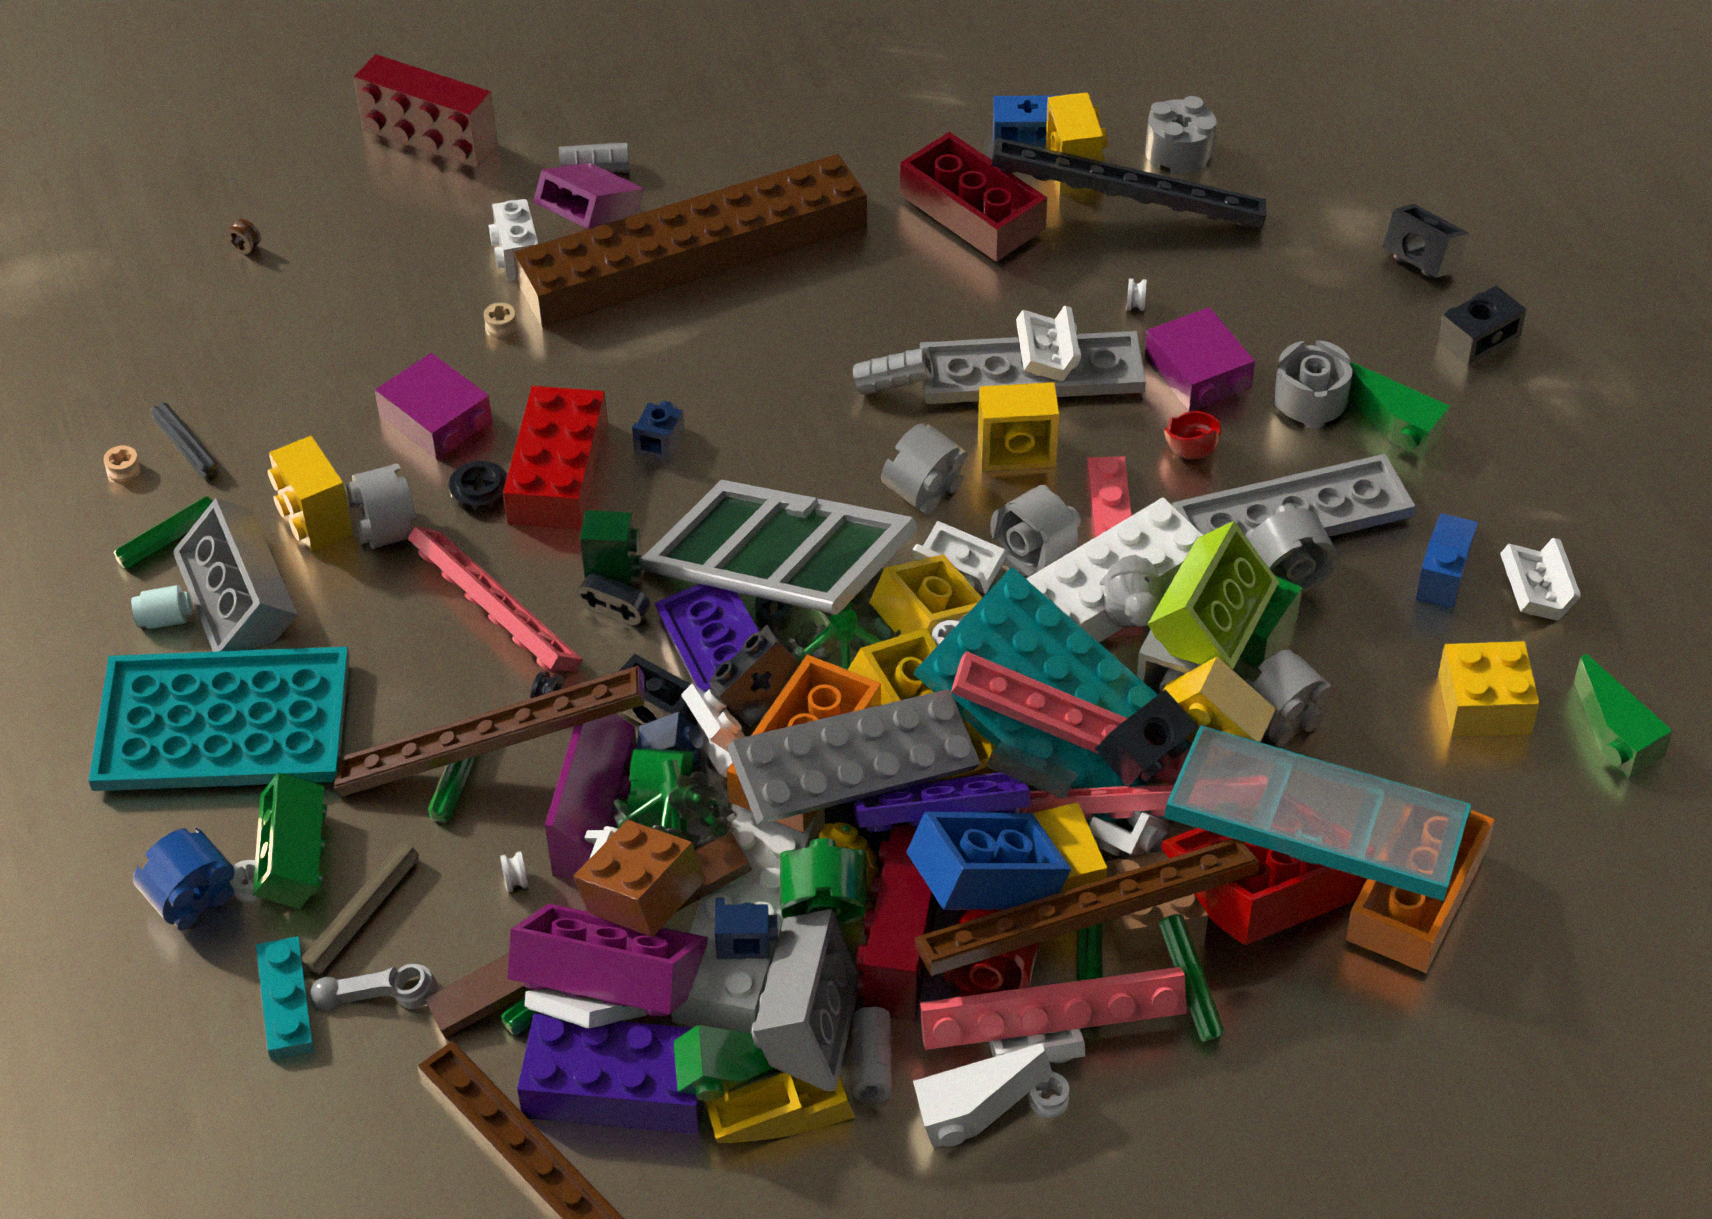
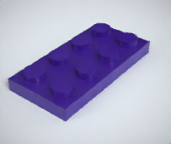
M698 584L654 603L691 679L697 687L705 692L709 689L713 690L709 680L713 677L717 667L723 662L731 660L743 648L747 638L753 633L759 632L737 592Z
M1016 770L934 780L851 801V808L859 827H867V830L870 832L887 831L893 828L892 824L909 822L911 826L918 827L925 812L983 813L994 811V813H1019L1020 808L1031 806L1029 789Z

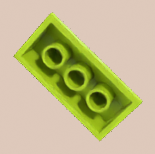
M1232 521L1196 539L1150 618L1148 626L1151 628L1156 640L1163 644L1171 656L1200 665L1218 657L1233 670L1279 581L1236 522Z

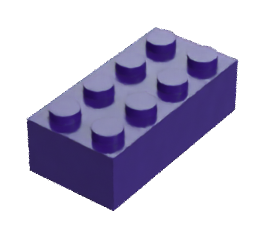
M533 1014L517 1087L521 1112L528 1119L699 1135L705 1101L697 1099L696 1095L678 1092L674 1040L692 1028L620 1021L593 1028H585L548 1015Z

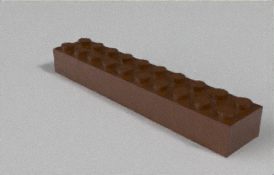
M835 154L515 251L513 253L517 284L541 327L549 326L867 227V194L841 156Z

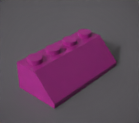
M618 714L574 726L545 823L552 876L574 879L573 875L589 860L594 848L592 843L584 839L587 830H604L605 826L619 829L618 823L625 818V810L622 807L624 800H628V795L631 792V781H629L633 751L637 747L635 727Z
M548 903L510 929L507 979L523 982V985L529 989L551 988L563 991L564 995L570 997L588 996L604 1000V1002L609 1004L642 1008L645 1013L652 1016H666L687 1001L707 948L708 937L663 927L653 937L591 915L587 911Z

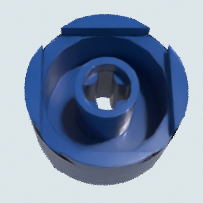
M183 828L161 838L146 852L145 855L149 861L143 870L137 865L133 875L135 887L167 923L175 925L179 930L190 928L196 923L200 913L212 905L215 907L223 906L234 894V889L229 882L234 878L233 865L204 832L195 828V833H190L186 828Z

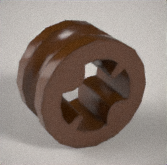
M238 219L233 227H230L225 233L229 245L241 254L250 253L253 247L261 242V234L254 224L245 219Z

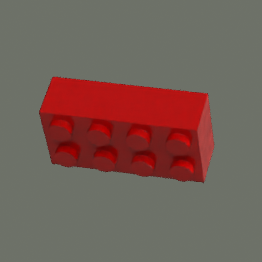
M531 386L503 490L507 524L582 529L584 514L588 508L608 425L605 391Z

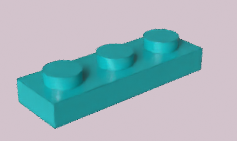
M299 936L256 944L267 1049L270 1060L314 1052Z

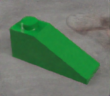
M1350 362L1353 369L1349 398L1391 444L1425 458L1446 431L1450 405L1354 362Z
M1587 653L1581 656L1574 685L1600 752L1611 765L1618 767L1630 778L1665 756L1673 730Z
M697 1025L674 1040L678 1092L696 1095L699 1100L711 1101L719 1099L728 1092L779 1071V1069L769 1065L762 1049H758L755 1046L751 1033Z

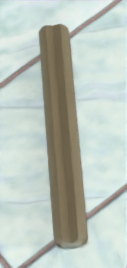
M400 843L302 956V964L311 973H322L417 862L419 853L411 844Z

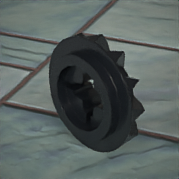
M474 461L464 464L456 469L449 479L448 487L451 499L457 500L461 508L471 505L475 511L480 505H486L491 508L494 501H504L503 490L507 473L501 466L488 461ZM480 479H483L485 486H482L480 491H475L474 488L480 484Z

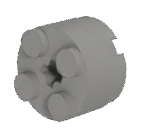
M1187 96L1184 99L1159 101L1152 104L1148 117L1145 155L1154 167L1160 169V165L1171 168L1170 173L1189 174L1199 171L1207 165V161L1213 155L1217 120L1213 112L1203 105L1201 98Z
M1317 340L1316 345L1304 346L1305 341L1296 342L1288 346L1280 355L1274 405L1288 417L1304 422L1309 428H1321L1325 425V422L1336 419L1347 408L1353 368L1350 365L1351 360L1342 348L1330 342Z
M921 423L910 429L894 447L899 451V454L894 462L887 459L881 475V481L884 485L913 507L929 515L937 507L940 496L946 491L954 493L962 484L964 475L960 471L968 453L929 424L926 426Z
M398 463L352 475V482L345 486L350 508L357 507L360 520L355 525L361 545L369 543L372 549L409 540L408 537L412 532L410 520L417 519L405 476L397 478L395 474L401 469Z
M1040 485L996 510L991 518L990 529L993 540L998 537L1003 549L1006 551L1007 557L1004 562L1010 568L1016 569L1022 576H1030L1077 548V527L1080 526L1081 520L1078 512L1073 507L1066 506L1047 486Z
M1287 503L1280 506L1273 516L1263 521L1258 527L1249 530L1245 535L1272 573L1279 578L1302 587V592L1309 591L1321 584L1330 576L1335 568L1332 561L1334 556L1337 558L1338 553L1320 519L1313 511L1297 508L1295 504Z
M1287 649L1272 655L1258 667L1263 673L1255 682L1249 678L1246 680L1254 690L1276 708L1264 735L1279 748L1285 746L1302 729L1310 732L1321 723L1324 718L1321 709L1334 690L1333 686L1302 657Z

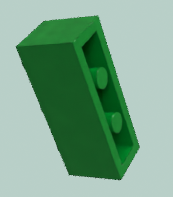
M278 772L262 792L260 797L253 896L300 909L311 895L315 896L318 893L323 880V872L319 871V859L325 847V838L321 837V827L327 814V805L323 804L324 786Z

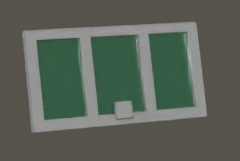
M721 479L642 557V571L837 615L918 529L914 518L910 516Z

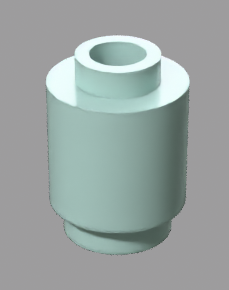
M180 585L141 591L140 596L132 597L131 601L134 621L138 628L146 626L148 630L184 624L187 623V615L193 614L189 591L183 592Z

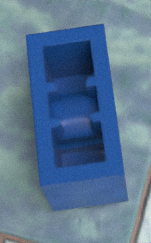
M1061 95L994 96V143L997 137L1045 148L1048 97Z

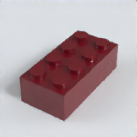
M377 54L353 77L362 130L476 168L498 145L492 93L489 90Z
M950 131L899 163L900 195L996 262L1046 229L1047 197L1014 174L1003 172L997 167L991 166L990 158Z
M892 824L893 828L891 829L889 841H881L878 865L882 867L880 875H874L871 890V900L875 901L873 910L867 909L864 922V935H867L865 945H859L856 971L860 972L857 982V996L864 997V1007H880L889 1011L891 1018L916 1021L926 966L916 950L915 937L933 932L938 901L906 853L918 827Z

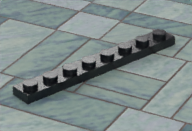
M997 137L995 139L991 166L997 167L1006 173L1019 172L1028 174L1041 181L1054 180L1063 182L1072 188L1098 190L1107 196L1119 195L1133 198L1142 204H1159L1177 212L1189 211L1201 214L1208 219L1215 220L1220 218L1233 221L1243 227L1255 226L1263 228L1267 217L1266 199Z

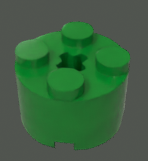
M635 748L630 768L629 781H631V792L628 795L627 816L661 793L659 785L665 782L661 767L662 762L677 759L681 778L692 776L694 752ZM688 780L690 789L693 790V781ZM663 802L639 818L635 823L660 831L664 808ZM689 803L679 806L681 834L684 835L688 834L689 810H683L684 806H691ZM670 822V827H669V833H670V834H672V824H671V822Z
M818 838L810 841V847L787 850L780 853V906L783 918L827 909H833L839 925L853 923L864 917L867 905L866 853L864 851L836 847L834 840Z

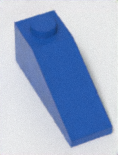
M1440 513L1423 561L1415 600L1454 609L1478 522Z

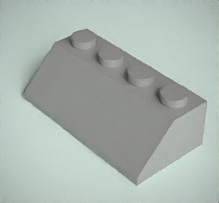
M215 498L173 550V554L213 652L252 650L276 642L298 614L253 510Z
M833 909L784 918L778 941H775V953L772 964L767 969L768 979L765 990L760 995L758 1016L756 1022L752 1024L754 1044L758 1049H762L770 1066L825 1091L836 1090L856 1004L857 982L860 972L856 971L855 958Z

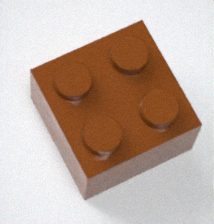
M627 820L573 875L589 914L653 937L706 880L691 841Z

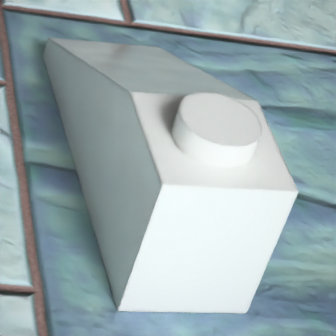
M1043 1043L913 1081L924 1126L933 1149L941 1146H956L965 1139L977 1136L1048 1077L1052 1070Z

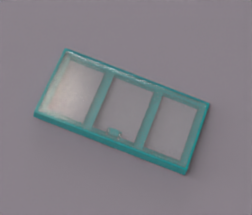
M1200 725L1166 803L1163 818L1290 855L1291 858L1314 865L1315 863L1444 901L1466 821L1471 814V804Z

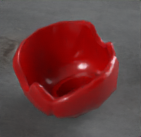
M1202 411L1185 412L1177 418L1171 417L1169 419L1168 428H1164V434L1168 446L1175 455L1187 460H1202L1211 455L1220 444L1222 425L1220 420L1211 414Z

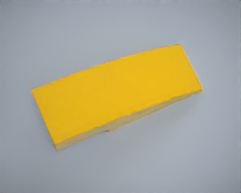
M783 1072L726 1093L719 1099L705 1101L718 1143L750 1142L791 1136L855 1118L840 1073L836 1090L825 1091L798 1078L793 1079L792 1075Z

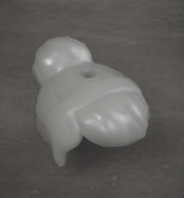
M1136 554L1123 557L1111 565L1108 573L1099 582L1101 586L1105 585V611L1112 622L1118 627L1148 626V622L1165 592V586L1157 568L1147 558H1142Z

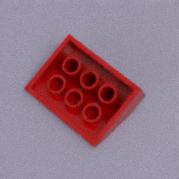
M1285 796L1281 799L1270 828L1271 832L1294 839L1296 836L1322 843L1321 847L1345 854L1351 841L1350 836ZM1241 811L1225 818L1252 826L1257 811ZM1196 828L1163 840L1161 848L1170 859L1234 838ZM1244 842L1259 861V874L1195 893L1194 895L1215 925L1233 936L1235 940L1247 945L1356 901L1368 878L1317 863L1314 865L1291 858L1290 855ZM1367 848L1364 859L1373 862L1375 852Z

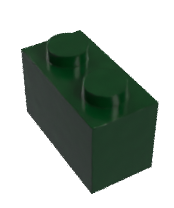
M585 510L580 534L584 578L589 574L595 573L633 587L635 578H641L643 559L642 555H636L640 546V530L633 528L632 512Z

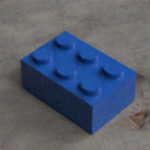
M925 812L906 852L943 910H995L1012 908L1060 893L1071 871L1070 866L1033 813Z

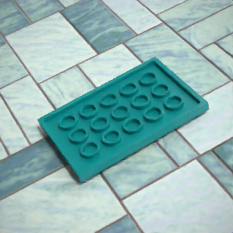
M1013 567L1000 578L913 673L934 693L950 689L951 692L960 660L967 651L1125 718L1132 716L1158 695ZM951 693L961 717L1007 756L1009 760L1044 791L1126 786L1099 754ZM1140 777L1130 786L1147 785L1150 780L1145 782ZM1093 813L1092 818L1086 821L1090 825L1093 817L1115 823L1118 818L1109 817V813Z
M348 647L108 656L88 779L91 791L269 784L278 772L309 782H334L337 775L338 758L341 755L350 658Z

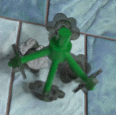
M827 579L823 584L824 591L822 592L827 593L839 579ZM861 590L839 614L826 613L830 617V624L828 626L823 624L817 626L812 621H805L801 624L800 633L795 636V640L790 638L788 642L802 660L808 654L827 662L830 659V654H833L838 649L837 641H841L842 668L848 670L850 666V647L856 650L857 654L862 647L891 639L893 632L889 626L883 625L882 620L878 617L872 618L869 622L865 620L857 622L855 605H859L864 599V594ZM898 629L893 638L898 637L902 631Z
M677 759L661 763L665 780L664 783L659 785L661 793L634 812H631L623 801L619 799L614 800V805L619 811L614 815L618 828L627 820L640 824L639 818L663 802L661 826L654 825L651 828L691 841L695 850L699 848V843L707 845L729 832H733L735 826L731 822L738 816L732 809L729 810L732 803L729 802L725 781L718 780L715 784L710 783L709 777L699 771L691 774L689 778L681 776ZM680 816L684 820H691L694 816L700 818L701 824L709 827L708 831L701 838L699 835H690L689 832L681 831Z

